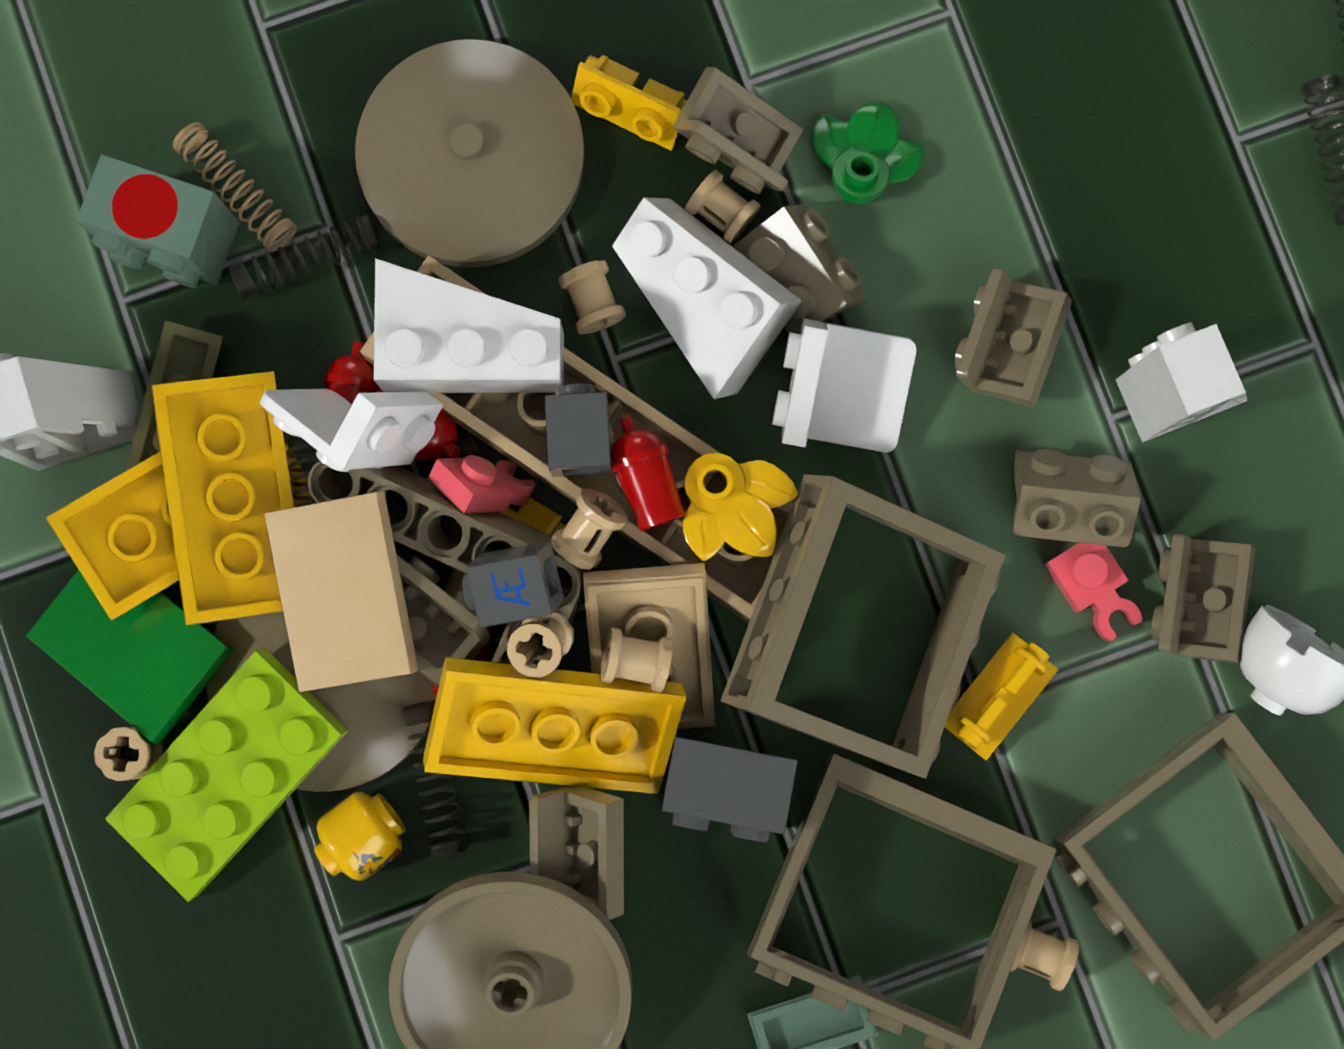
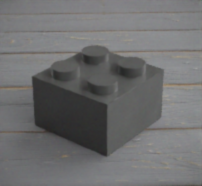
M675 737L662 811L673 813L672 825L708 831L709 822L712 820L731 824L730 833L734 837L768 843L770 832L785 833L798 760Z

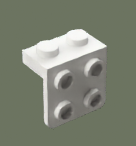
M803 318L800 334L789 333L783 367L793 369L789 392L778 391L772 425L782 427V443L806 447L808 438L885 453L893 451L898 443L917 351L915 343L907 337Z
M329 389L265 390L259 402L262 407L274 415L273 422L278 428L290 435L303 438L317 450L316 456L323 464L341 472H348L351 469H382L387 466L410 465L417 452L423 449L431 440L435 432L434 421L443 407L440 401L426 391L358 393L353 404H351L342 396Z

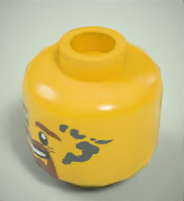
M357 791L318 820L316 828L321 843L314 847V852L321 864L332 876L335 877L340 872H343L353 880L363 881L401 853L402 839L400 836L406 832V828L397 812L383 795L378 793L371 797L364 792Z

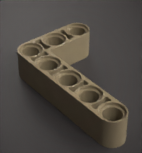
M321 461L314 464L309 472L308 488L316 503L384 491L393 539L465 573L466 567L480 554L495 551L494 542L497 540L505 541L512 545L513 548L551 541V535L501 512L463 514L429 479L400 466H387L382 469L363 468L349 470L348 472L353 481L352 491L341 488L335 481L334 469L323 464ZM388 490L396 491L403 496L407 503V515L397 514L390 508L387 501ZM441 515L451 516L458 521L463 533L461 540L452 539L443 532L440 524ZM552 547L556 565L568 571L573 583L572 588H562L564 600L556 610L562 612L566 616L567 621L572 625L584 597L583 572H592V569L585 570L570 564ZM523 620L507 624L492 662L511 664L507 655V643L511 634L522 625ZM539 640V649L547 651L549 648L543 646V641ZM534 660L533 663H534V664H537L539 661H538V660Z

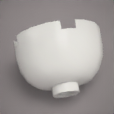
M1262 605L1243 635L1240 649V667L1245 678L1256 687L1250 696L1268 711L1279 716L1283 714L1286 708L1304 715L1321 714L1338 706L1344 700V649L1335 642L1328 645L1325 641L1314 635L1316 632L1314 628L1273 606L1266 605L1264 607Z

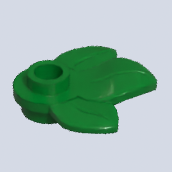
M875 101L864 104L853 113L849 123L830 115L820 114L814 124L812 146L815 156L832 169V182L839 195L844 200L853 204L871 202L885 191L887 184L908 181L917 173L923 160L924 146L914 141L899 139L900 126L897 115L885 102ZM853 170H862L869 175L860 176L854 173Z

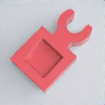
M468 455L465 458L437 459L428 477L463 514L506 511L509 504L525 505L537 484L533 480H520L513 477L518 466L512 461L502 460L494 466L488 460L475 455Z
M1078 542L1044 563V566L1075 613L1091 606L1095 612L1093 627L1097 635L1104 641L1108 642L1117 638L1115 631L1109 624V617L1113 611L1123 613L1131 626L1143 621L1139 608L1132 601L1120 598L1115 591L1116 588L1129 580L1106 545Z

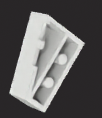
M643 198L612 245L713 399L738 394L802 302V300L670 198Z
M375 258L374 381L383 392L558 393V387L564 385V332L561 320Z
M1189 322L1157 336L1158 341L1142 348V353L1128 359L1131 368L1116 379L1142 443L1247 402L1245 389L1217 324L1196 331L1193 323Z
M10 353L0 354V456L40 471L133 441L141 409L129 371L20 356L13 357Z

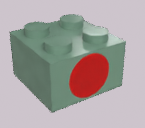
M102 154L76 219V222L93 236L91 241L93 245L110 252L108 258L137 270H142L144 262L164 270L163 276L165 278L192 288H196L199 280L215 286L218 285L240 225L238 219L214 191Z

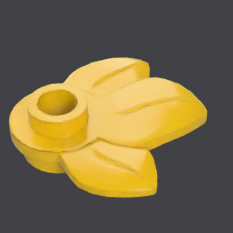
M709 453L702 455L689 466L685 475V492L691 502L682 522L685 540L692 551L703 561L713 557L725 542L733 549L746 555L769 557L773 554L776 543V525L771 509L791 502L797 497L798 491L786 473L764 460L738 464L733 458L725 454ZM711 472L721 473L727 482L725 490L717 494L708 492L703 484V479L707 474Z

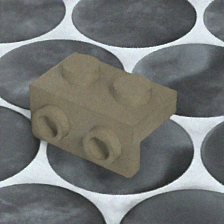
M715 67L705 68L672 127L689 139L685 146L687 150L711 164H716L719 159L733 169L730 178L734 182L756 194H760L763 188L784 191L789 181L781 176L779 172L803 131L797 124Z
M804 204L782 207L732 246L802 300L784 327L788 334L790 332L800 334L803 318L828 322L844 309L856 306L866 299L859 287L862 281L857 269L846 257L839 256L829 241L830 229L827 223L816 210L808 208Z
M993 268L987 284H982L977 291L973 307L975 319L969 336L964 337L960 341L956 350V376L972 393L1035 408L1072 303L1068 293L1016 282L1010 278L1006 270Z
M1038 449L1034 452L1016 450L1012 468L1017 495V503L1012 521L1014 535L1116 547H1127L1130 544L1141 501L1132 462H1124L1110 455H1097L1093 458L1068 456L1053 449Z
M1173 534L1171 547H1164L1160 558V581L1167 582L1164 605H1156L1152 619V637L1155 640H1159L1160 651L1170 656L1240 664L1241 641L1246 628L1255 547L1252 544L1191 539L1187 534Z
M397 555L418 672L439 688L445 657L473 660L492 637L486 627L480 628L476 610L471 611L468 608L463 592L458 590L453 597L449 596L436 586L441 578L427 564L416 556H412L408 562H405Z
M568 785L533 795L529 800L530 874L544 876L573 888L594 903L609 920L624 915V799L587 787Z

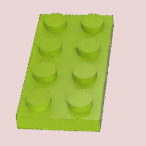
M263 647L253 652L105 820L190 902L199 896L349 730L310 691L299 692L297 679Z

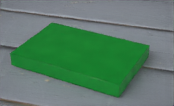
M79 570L26 635L27 638L149 741L157 744L163 741L234 651L232 647L205 625L195 624L186 626L183 608L163 591L111 621Z

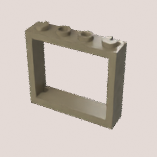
M804 474L798 488V495L794 499L720 702L897 770L926 779L930 766L939 753L940 738L950 710L959 697L960 682L970 653L979 641L980 625L990 597L998 587L999 572L1005 554L833 476ZM845 508L959 558L892 746L775 701Z
M1224 713L1214 716L1053 839L1054 843L1063 853L1056 858L1063 872L1075 886L1080 887L1084 883L1088 886L1099 901L1092 907L1097 917L1112 935L1117 936L1120 932L1125 935L1136 950L1129 955L1130 960L1148 983L1153 985L1159 981L1173 999L1166 1004V1007L1177 1023L1188 1034L1196 1030L1208 1039L1216 1041L1344 941V854L1235 713ZM1214 746L1334 904L1203 1004L1083 845Z
M832 754L825 761L746 955L759 961L755 973L788 987L792 976H795L815 985L810 997L844 1011L848 1000L870 1009L866 1021L885 1030L901 1035L904 1025H907L927 1034L923 1046L929 1049H980L1057 849L839 755ZM837 787L1018 864L1017 871L956 1026L772 946Z

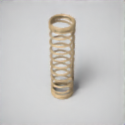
M198 122L183 128L173 141V149L179 155H183L185 162L193 163L194 172L202 173V180L211 183V190L220 192L222 202H230L229 209L232 212H239V220L241 222H248V230L257 232V239L263 242V246L268 251H276L289 242L297 229L296 224L290 218H284L274 224L264 238L260 236L262 230L268 228L280 218L282 209H277L268 215L259 228L254 229L251 227L253 220L259 218L271 208L273 204L272 199L262 202L250 218L244 219L242 217L244 210L250 208L261 199L264 194L263 189L253 192L244 201L241 208L235 209L233 207L235 200L240 199L252 189L255 184L254 179L247 180L239 186L231 198H224V192L237 185L243 179L246 172L245 169L238 170L232 174L221 189L214 187L216 181L224 178L234 169L236 160H229L224 163L212 179L205 177L207 171L215 168L225 159L227 150L216 152L207 161L203 169H197L196 163L209 156L217 148L218 141L211 140L207 142L197 152L194 159L190 160L187 158V155L203 145L208 138L209 131L206 130L202 123ZM197 131L190 141L182 145L191 134ZM214 144L205 154L200 156L210 145ZM223 154L215 163L210 165L219 155ZM230 164H232L224 173H222V174L220 175V173H221L227 166H229ZM239 174H241L234 182L231 183V181H232L235 177H237Z

